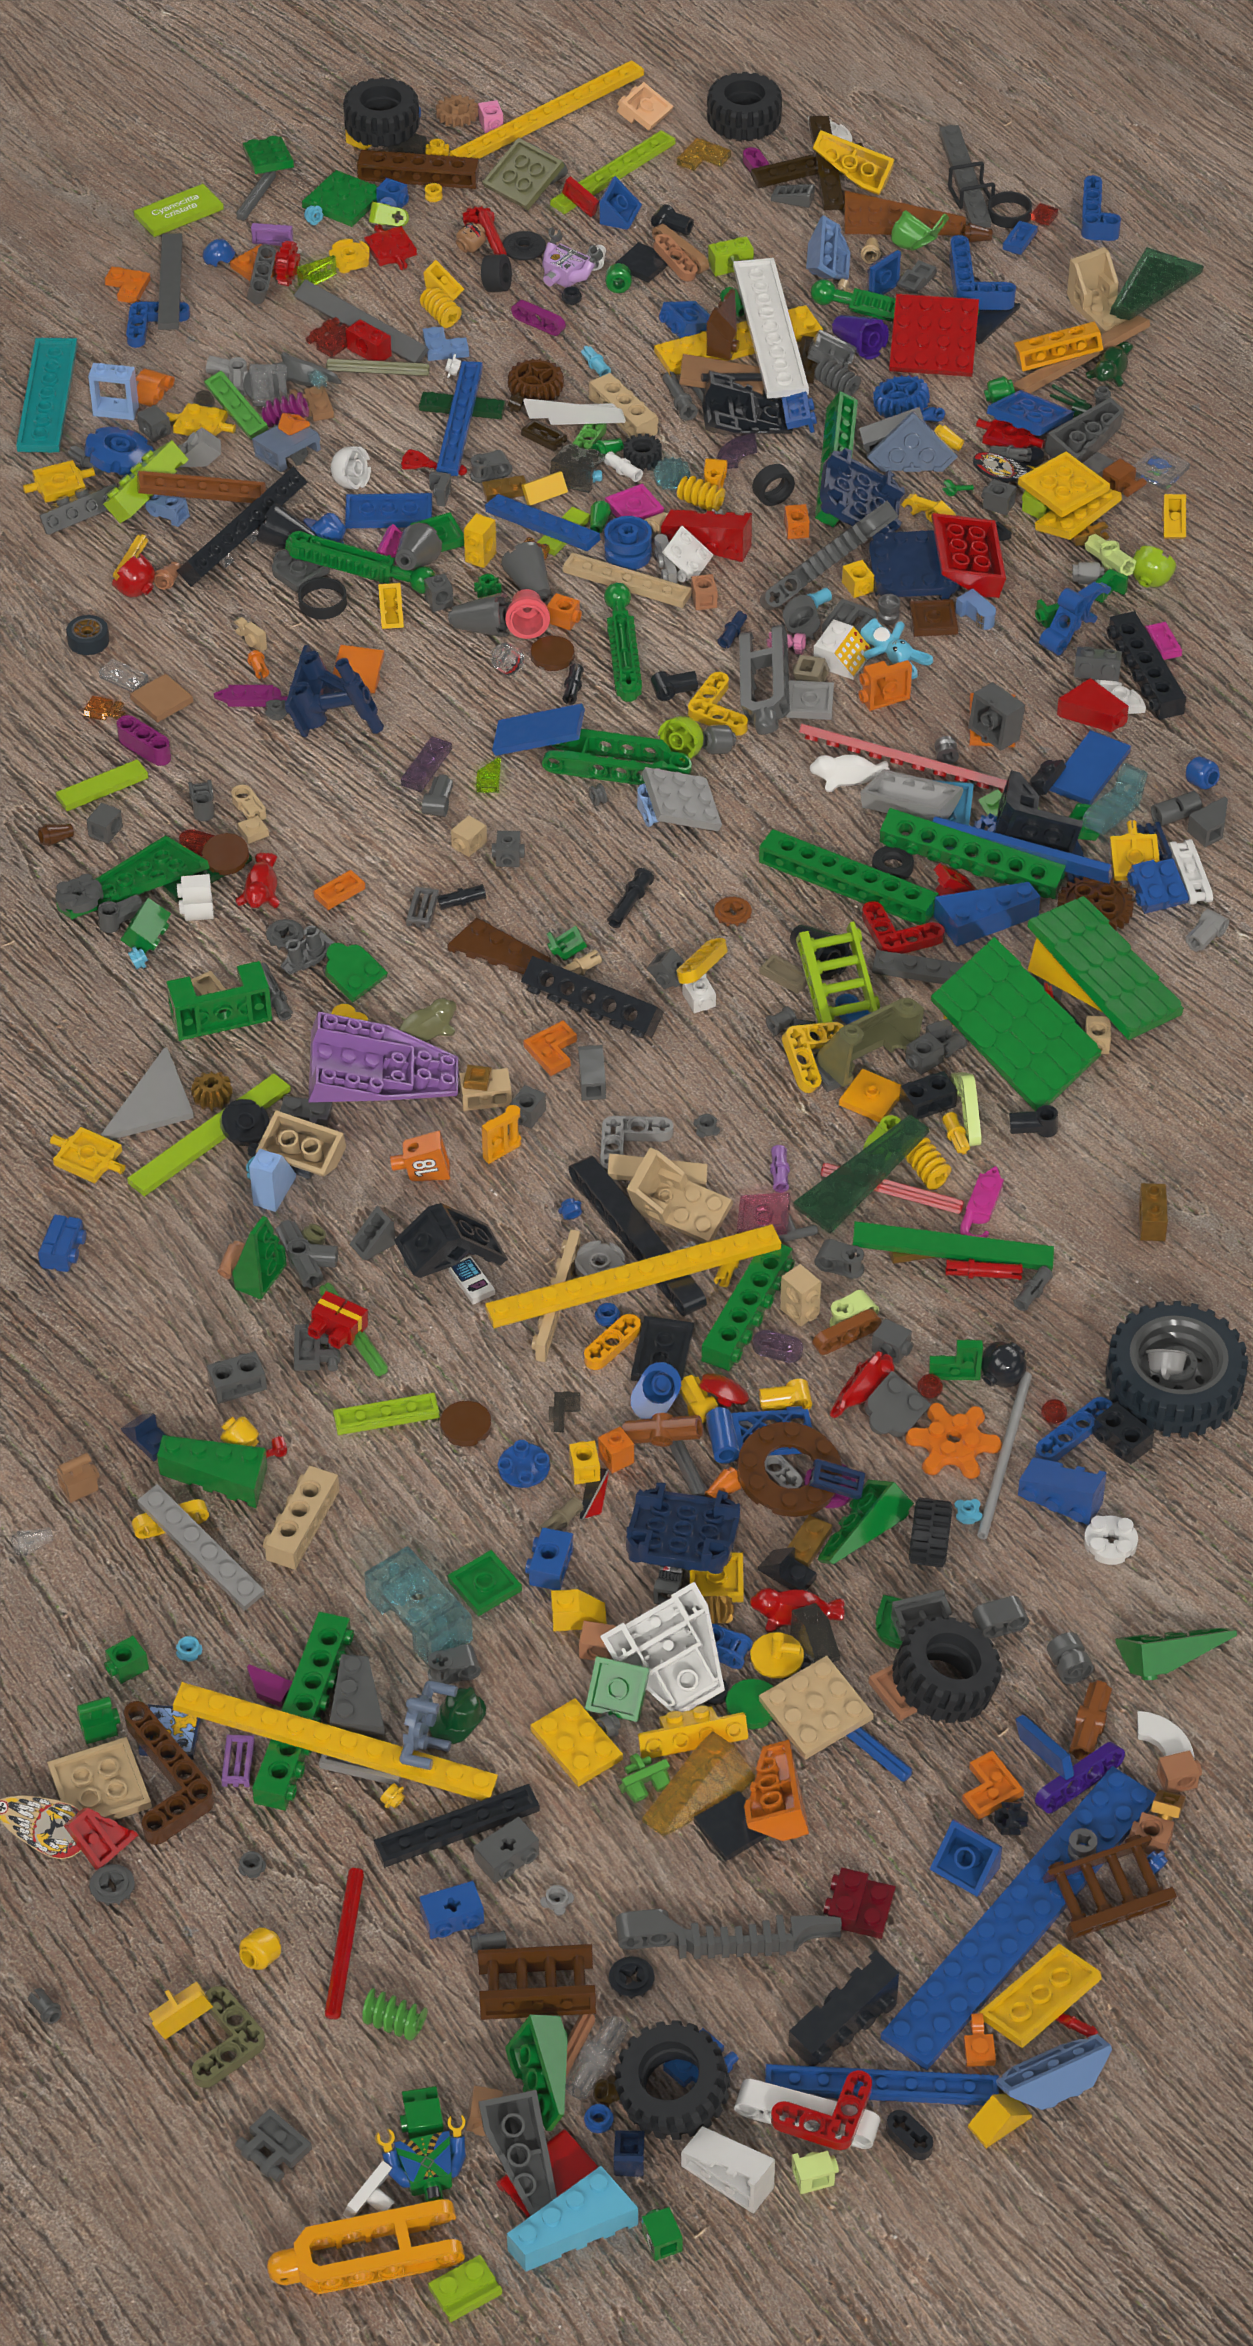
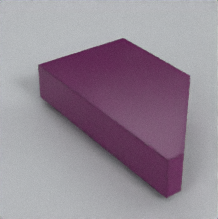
M249 1664L247 1672L253 1684L256 1697L282 1707L292 1681Z

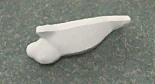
M822 755L810 765L812 774L818 775L827 781L825 786L826 792H832L840 786L861 785L872 781L883 769L890 771L887 761L875 765L858 755H842L836 758Z

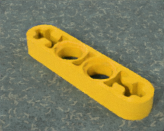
M715 938L705 942L676 970L679 983L689 984L699 980L728 952L726 940L724 938Z

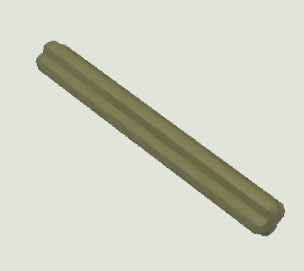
M330 358L327 359L326 363L327 370L337 372L428 376L430 371L429 364Z

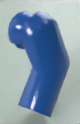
M928 407L923 410L922 415L925 421L939 422L944 419L945 410L940 407Z

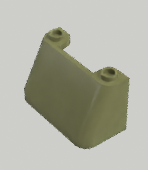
M902 998L843 1026L819 1050L818 1064L842 1087L851 1084L853 1081V1074L851 1072L854 1071L855 1064L852 1062L853 1060L882 1046L890 1053L894 1052L895 1048H901L905 1050L906 1054V1045L920 1036L924 1008L911 998Z

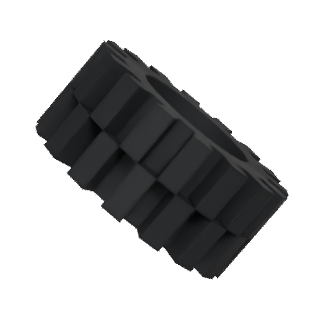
M642 433L638 434V437L632 435L631 439L627 438L626 442H624V458L628 459L633 466L640 468L642 471L645 468L647 471H650L651 467L655 469L662 461V444L653 435L651 437L646 433L645 436H642Z

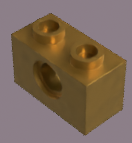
M1141 1183L1138 1202L1140 1241H1165L1168 1225L1166 1184Z

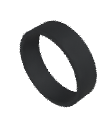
M1006 191L995 194L988 202L991 222L1003 228H1014L1019 221L1028 223L1032 217L1031 200L1018 192ZM1001 203H1016L1025 207L1028 212L1018 217H1005L995 213L992 208Z
M319 577L305 582L298 591L299 608L303 614L313 619L324 620L334 618L340 615L347 606L346 588L341 582L333 578ZM317 589H331L343 596L339 603L327 608H315L307 605L302 600L306 594Z

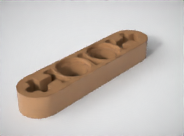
M660 224L652 229L654 240L658 234H667L697 265L698 270L696 274H701L709 269V262L706 256L665 224Z

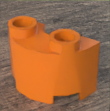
M143 369L136 377V381H139L137 385L138 402L149 407L156 405L158 401L162 400L164 391L167 392L173 387L175 378L155 370Z

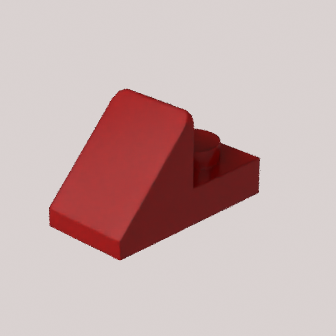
M941 863L933 869L939 877L937 880L940 884L935 889L939 896L976 890L967 876Z

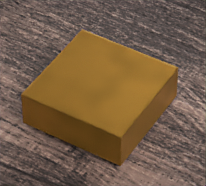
M467 1065L463 1088L487 1091L492 1075V1067Z

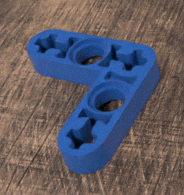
M135 302L130 306L126 331L127 344L130 347L137 348L145 344L148 322H158V313L156 312L159 309V302ZM180 302L179 322H182L190 317L189 305L185 302Z

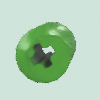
M372 1988L363 2006V2023L366 2025L373 2023V2026L377 2029L383 2027L387 2033H391L394 2030L396 2036L401 2037L404 2035L406 2040L412 2041L425 2023L428 2013L427 2008L424 2007L420 2014H418L417 2004L414 2003L408 2010L406 2009L407 2000L403 1999L399 2006H397L396 1996L393 1995L387 2002L386 1992L382 1991L378 1998H376V1989Z

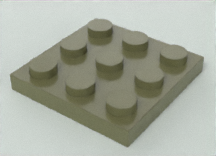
M518 137L482 183L489 190L529 210L565 165L562 160Z

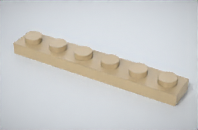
M571 553L563 565L564 573L607 586L616 582L623 583L629 588L631 593L680 608L685 606L692 595V588L576 553Z
M570 1230L568 1239L563 1240L561 1248L563 1256L557 1259L555 1268L557 1275L551 1278L550 1285L571 1280L577 1252L581 1247L580 1231ZM561 1310L539 1317V1334L534 1335L532 1340V1350H535L536 1361L546 1362Z

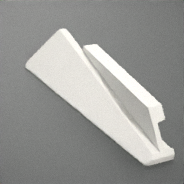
M523 399L529 419L549 418L551 425L625 423L626 421L622 409L617 408L613 403L572 404Z

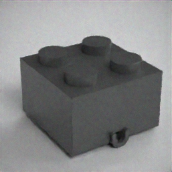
M991 682L974 692L968 728L982 737V742L990 743L1001 751L1020 740L1025 704Z

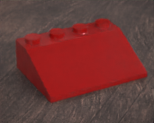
M932 513L931 517L941 574L968 590L974 589L981 596L999 598L1006 580L996 521Z

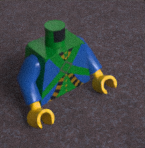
M461 2115L462 2125L458 2128L451 2125V2116L449 2117L448 2126L453 2130V2135L451 2136L449 2131L394 2142L395 2136L393 2131L387 2129L389 2140L383 2143L377 2132L375 2141L378 2145L383 2146L382 2156L384 2162L392 2167L388 2175L401 2187L408 2188L412 2196L424 2194L426 2202L444 2199L442 2190L452 2187V2178L459 2175L466 2158L465 2135L462 2134V2129L466 2122L464 2116Z

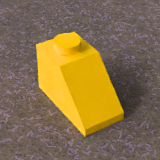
M579 1589L551 1591L553 1631L582 1630L584 1621L607 1624L604 1602Z

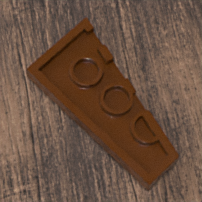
M477 917L447 944L449 952L456 953V951L466 953V957L476 959V957L486 959L488 964L495 966L502 964L508 966L509 970L520 974L525 973L532 956L551 963L550 957Z

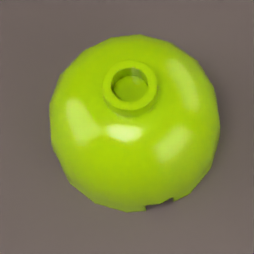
M1141 546L1140 550L1137 549L1133 556V559L1136 560L1133 576L1145 588L1163 586L1170 580L1176 570L1174 559L1170 555L1167 559L1162 555L1164 551L1159 548Z
M685 716L671 718L665 721L658 730V736L669 746L672 752L683 753L690 760L700 752L703 746L704 735L702 728L692 718Z

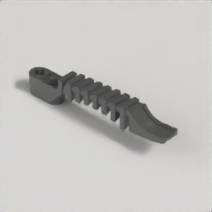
M888 500L796 567L797 569L792 570L763 592L760 596L761 606L766 610H773L779 607L833 564L840 561L849 552L856 549L899 517ZM786 581H788V582H790V583L792 584V586H793V590H792V591H788V590L786 589V587H785V582H786ZM773 595L775 599L773 602H770L769 598Z
M663 1909L624 1912L615 1919L620 1948L633 1950L675 1946L679 1952V1959L686 1958V1952L692 1954L694 1959H701V1955H708V1959L715 1958V1955L729 1958V1954H736V1957H744V1953H750L751 1957L758 1956V1953L772 1956V1952H779V1956L786 1955V1952L789 1951L796 1952L803 1943L814 1938L841 1937L842 1926L841 1918L816 1915L790 1916V1933L786 1934L782 1914L776 1915V1934H771L770 1921L763 1920L762 1935H757L756 1924H748L749 1935H743L742 1926H734L735 1936H728L726 1926L720 1927L719 1937H714L713 1925L706 1926V1936H700L698 1922L691 1923V1929H684L671 1920L668 1912Z

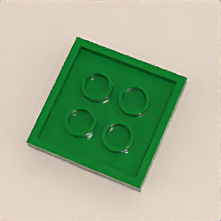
M335 170L302 201V208L307 209L309 206H320L323 216L353 227L371 210L372 202L377 203L376 188L378 186Z

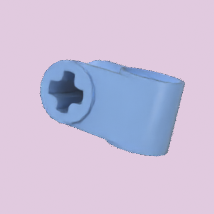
M644 783L637 790V808L646 826L651 827L653 823L660 821L656 819Z

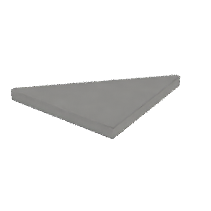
M167 1047L158 1055L104 1129L101 1136L114 1140L194 1118L192 1108Z

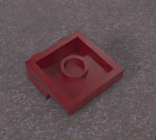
M841 1867L840 1874H834L832 1877L830 1891H834L833 1898L827 1897L823 1914L841 1918V1930L882 1939L896 1886L868 1880V1873Z

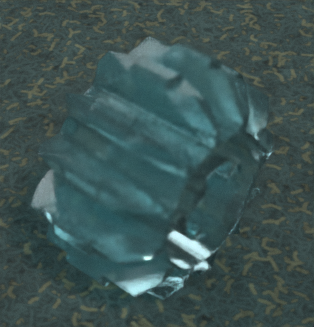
M664 457V460L658 461L655 466V481L657 486H662L663 490L667 488L671 491L677 489L684 476H687L688 479L690 478L688 462L682 461V458L674 459L672 457L668 459Z

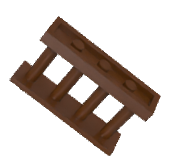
M1140 1834L1134 1835L1126 1839L1125 1844L1067 1864L1060 1861L1048 1867L1046 1874L1042 1878L1044 1884L1054 1880L1057 1881L1072 1917L1064 1930L1069 1941L1172 1905L1177 1898L1174 1888L1163 1889V1886L1159 1887L1143 1850L1151 1843V1835L1142 1838ZM1133 1853L1149 1890L1147 1896L1138 1898L1137 1895H1133L1118 1858ZM1108 1863L1123 1898L1121 1905L1112 1907L1111 1904L1107 1903L1092 1867ZM1082 1871L1098 1908L1096 1914L1086 1916L1085 1913L1082 1914L1068 1881V1875Z
M592 1944L478 1950L479 1975L487 1974L488 1990L479 1991L481 2020L527 2018L529 2015L564 2016L596 2014L595 1985H586L585 1969H593ZM573 1970L574 1986L557 1987L556 1971ZM545 1971L546 1987L528 1988V1972ZM516 1973L517 1989L500 1990L499 1974Z

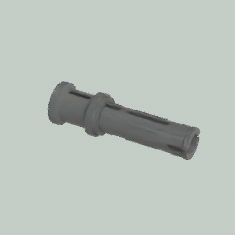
M670 371L669 375L666 372L662 379L674 398L675 408L679 410V415L683 420H692L698 413L696 405L692 403L691 396L684 392L675 373Z

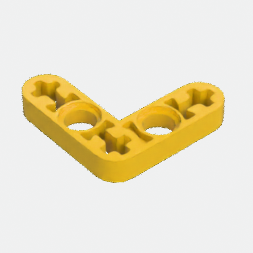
M723 672L712 673L688 703V717L708 726L728 725L736 736L743 735L748 730V718L745 715L717 705L729 688V677ZM706 694H710V695H713L714 697H712V698H705V697H703V696L706 695ZM715 715L723 716L722 719H714L712 717Z
M827 1022L791 1026L782 1035V1043L796 1083L803 1092L813 1093L822 1081L811 1049L822 1048L844 1026L843 1024ZM810 1032H815L819 1036L820 1041L812 1039ZM797 1055L803 1056L807 1064L800 1063L797 1060Z

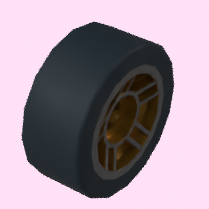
M79 616L68 623L66 628L68 646L77 654L94 655L102 652L109 644L107 623L98 616Z

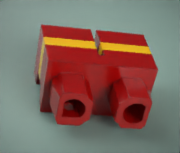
M326 1291L311 1311L308 1335L315 1339H320L323 1334L329 1336L328 1343L337 1349H340L345 1343L352 1345L356 1334L359 1331L363 1332L368 1327V1309L350 1301L346 1303V1299Z

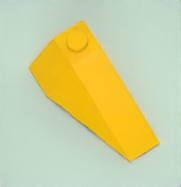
M820 130L813 146V150L856 185L877 195H880L885 188L893 170L895 159Z

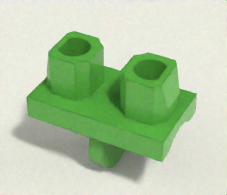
M635 1753L630 1756L631 1764L624 1767L627 1775L632 1772L636 1773L621 1780L622 1784L618 1786L622 1794L627 1792L631 1800L637 1803L648 1796L644 1783L651 1781L656 1792H661L670 1787L671 1781L667 1772L670 1765L667 1759H664L645 1768L652 1764L650 1756L641 1759Z

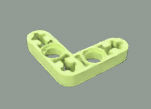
M966 1072L951 1073V1081L958 1090L957 1096L961 1097L964 1128L966 1130L965 1136L970 1146L981 1145V1128L974 1075Z

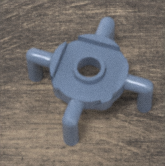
M427 1681L422 1694H417L418 1698L406 1700L407 1714L404 1725L409 1726L408 1735L403 1734L404 1746L399 1758L402 1764L431 1770L433 1759L412 1755L413 1751H425L427 1747L446 1752L450 1751L451 1741L429 1737L427 1734L429 1726H434L439 1711V1704L433 1702V1693L456 1697L457 1686Z

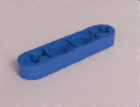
M1097 1397L1091 1400L1036 1444L1035 1458L1055 1462L1060 1460L1093 1434L1095 1418L1104 1412L1102 1409L1106 1410L1113 1405L1112 1402L1104 1397ZM1084 1420L1087 1421L1090 1424V1426L1082 1428L1079 1427L1076 1423L1078 1421ZM1066 1434L1069 1435L1072 1438V1440L1069 1442H1063L1058 1437L1060 1435Z

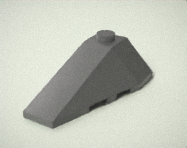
M537 2090L479 2101L484 2133L529 2215H533L557 2198Z

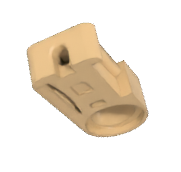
M237 785L232 789V802L238 810L243 812L247 819L257 815L261 820L266 819L265 806L249 786ZM238 794H247V795H248V796L245 797V798H238V797H236Z

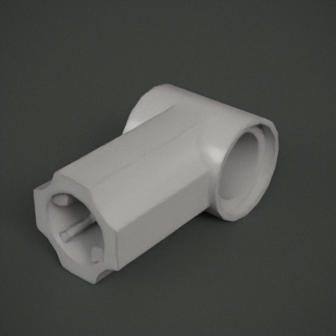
M1209 908L1202 913L1198 924L1186 936V943L1195 952L1203 951L1215 937L1220 938L1223 936L1229 926V919Z

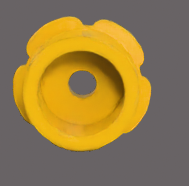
M393 1783L383 1793L380 1800L385 1804V1808L392 1806L395 1809L401 1804L405 1798V1795L402 1794L404 1791L403 1786L399 1787Z

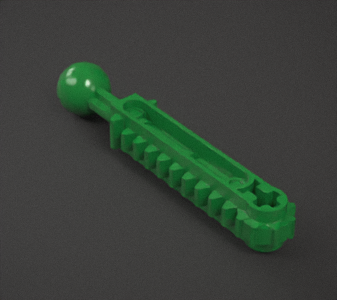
M820 279L811 287V298L819 305H828L834 301L849 305L850 312L894 322L896 298L854 288L853 293L836 289L835 285L827 279Z
M302 531L293 532L286 540L285 549L292 558L375 580L379 583L389 584L392 578L410 583L413 590L419 594H425L424 579L436 576L434 571L428 567L420 566L413 571L403 570L395 566V558H392L391 555L385 556Z
M616 582L610 584L605 589L603 597L606 605L613 610L612 617L607 618V632L611 649L614 685L617 696H620L625 702H632L642 694L634 616L628 615V610H626L632 595L626 585Z

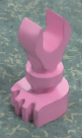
M769 632V639L766 640L767 646L771 648L772 634ZM795 633L794 637L787 634L788 648L794 646L795 654L803 655L806 646V634Z

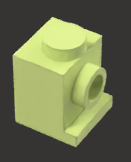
M828 2151L821 2153L810 2152L802 2158H799L798 2153L792 2154L791 2169L800 2194L834 2186L835 2173L839 2172L834 2155L830 2156Z

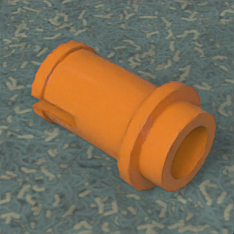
M254 650L248 654L247 662L252 666L258 679H261V676L265 678L269 675V669L264 662L265 656L260 651Z

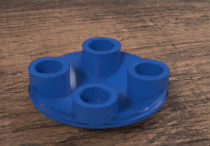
M526 1440L516 1441L513 1446L501 1454L498 1461V1471L501 1478L509 1485L518 1488H528L539 1484L546 1478L550 1470L549 1455L539 1446L530 1444Z

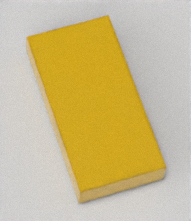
M562 471L521 485L526 503L529 506L568 492Z

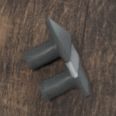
M311 925L304 929L306 938L301 942H298L297 939L287 941L285 945L288 952L287 958L280 967L289 975L300 970L304 971L310 966L314 967L326 957L328 947L334 943L316 926Z

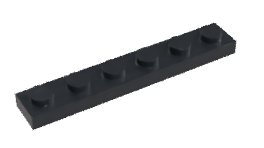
M526 1784L374 1839V1847L385 1868L509 1823L517 1817L523 1818L539 1812L540 1805L530 1784Z

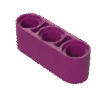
M130 715L122 716L117 720L118 739L122 745L157 766L167 765L171 761L170 742L166 736Z

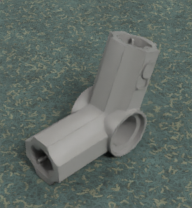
M209 356L206 373L215 375L222 370L243 396H246L247 394L243 386L244 377L248 372L246 360L241 357H234L228 360Z

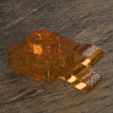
M93 695L83 710L85 717L104 721L108 716L119 719L126 714L125 711H121L124 706L123 702L115 701L113 703V699Z

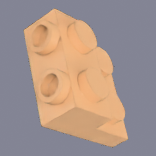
M643 82L639 87H633L627 97L623 96L619 100L617 112L631 124L636 120L650 131L672 111L674 106Z

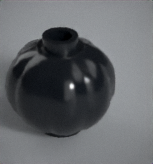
M997 1341L989 1344L982 1354L981 1369L983 1381L991 1387L998 1385L1008 1388L1017 1385L1024 1376L1027 1367L1026 1360L1024 1359L1025 1353L1022 1348L1014 1342Z

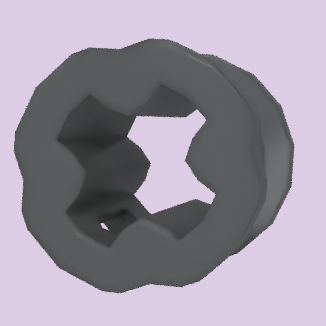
M785 1006L776 1015H768L766 1017V1025L769 1031L776 1036L780 1034L781 1030L790 1026V1022L793 1019L797 1018L794 1011L789 1006Z

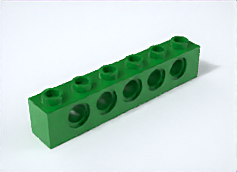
M781 1244V1249L754 1256L702 1344V1362L730 1371L734 1363L740 1361L743 1347L750 1344L753 1330L761 1325L764 1311L771 1308L774 1294L776 1291L781 1290V1277L794 1267L795 1260L792 1259L793 1248Z

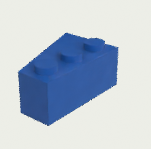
M1033 1457L1019 1479L1018 1496L1023 1497L1029 1502L1042 1505L1050 1511L1070 1517L1076 1522L1089 1525L1103 1504L1107 1472L1099 1470L1097 1474L1085 1472V1467L1077 1466L1075 1470L1064 1468L1063 1463Z

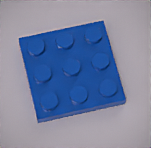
M1019 390L988 405L987 414L994 416L996 420L1007 421L1016 428H1024L1029 430L1031 434L1040 436L1072 420L1074 411Z

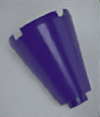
M840 315L832 323V332L839 339L855 346V352L864 359L878 357L881 354L879 352L881 348L887 345L889 337L888 326L879 318Z

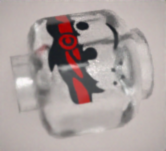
M510 643L497 645L491 653L493 667L505 675H514L520 672L524 666L523 652Z

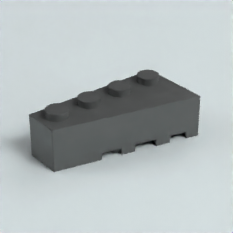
M1112 398L1106 399L1049 432L1044 451L1051 458H1055L1067 451L1081 463L1085 462L1121 428L1124 409Z

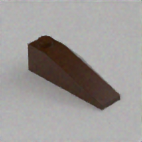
M731 289L724 296L723 302L720 301L718 303V308L715 307L707 321L706 356L731 360L734 352L737 353L739 349L734 289Z

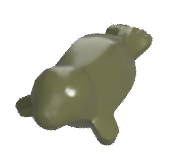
M438 998L430 1006L410 1014L398 1030L424 1042H428L437 1036H453L455 1029L449 1022L457 1009L456 1003L446 998Z

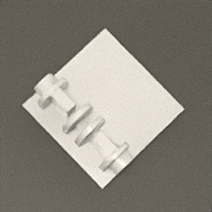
M683 526L678 529L662 552L680 569L677 573V578L680 582L688 581L691 579V576H699L713 557V554Z

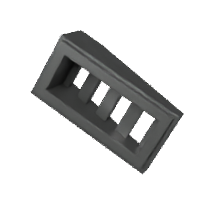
M815 185L776 186L771 196V201L809 208L815 196Z

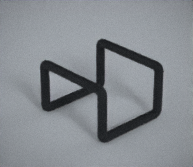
M984 162L961 164L949 168L948 188L959 209L963 208L964 191L983 188L988 199L995 195V183H984L983 181ZM980 166V185L961 188L960 198L958 199L952 187L953 170ZM987 187H991V194L988 191Z

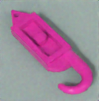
M997 1166L984 1174H979L960 1225L961 1235L976 1236L969 1232L971 1224H984L990 1221L1004 1183V1179H1001ZM985 1231L982 1235H978L976 1237L987 1238L989 1232Z

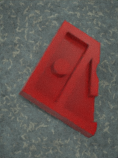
M83 1808L63 1825L95 1870L107 1864L138 1836L136 1831L129 1830L117 1824L118 1822L105 1818L90 1808Z

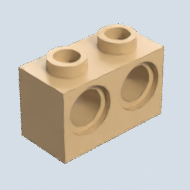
M801 1264L781 1277L780 1309L799 1326H803L808 1321H813L820 1314L821 1281Z

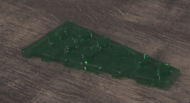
M1146 247L1112 305L1110 314L1119 319L1131 320L1203 273L1204 266Z

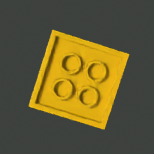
M1067 451L1018 478L1019 486L1060 517L1066 516L1110 491V483Z

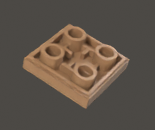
M167 674L130 693V699L157 723L193 703V696Z

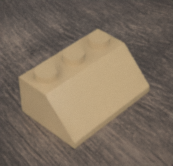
M275 1110L256 1150V1154L259 1149L282 1155L291 1166L325 1177L338 1166L346 1149L344 1134Z

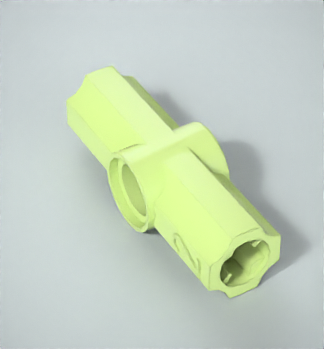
M1096 534L1089 536L1087 542H1085V550L1099 558L1102 562V567L1105 569H1115L1126 576L1133 574L1136 560L1121 551L1117 541H1106Z

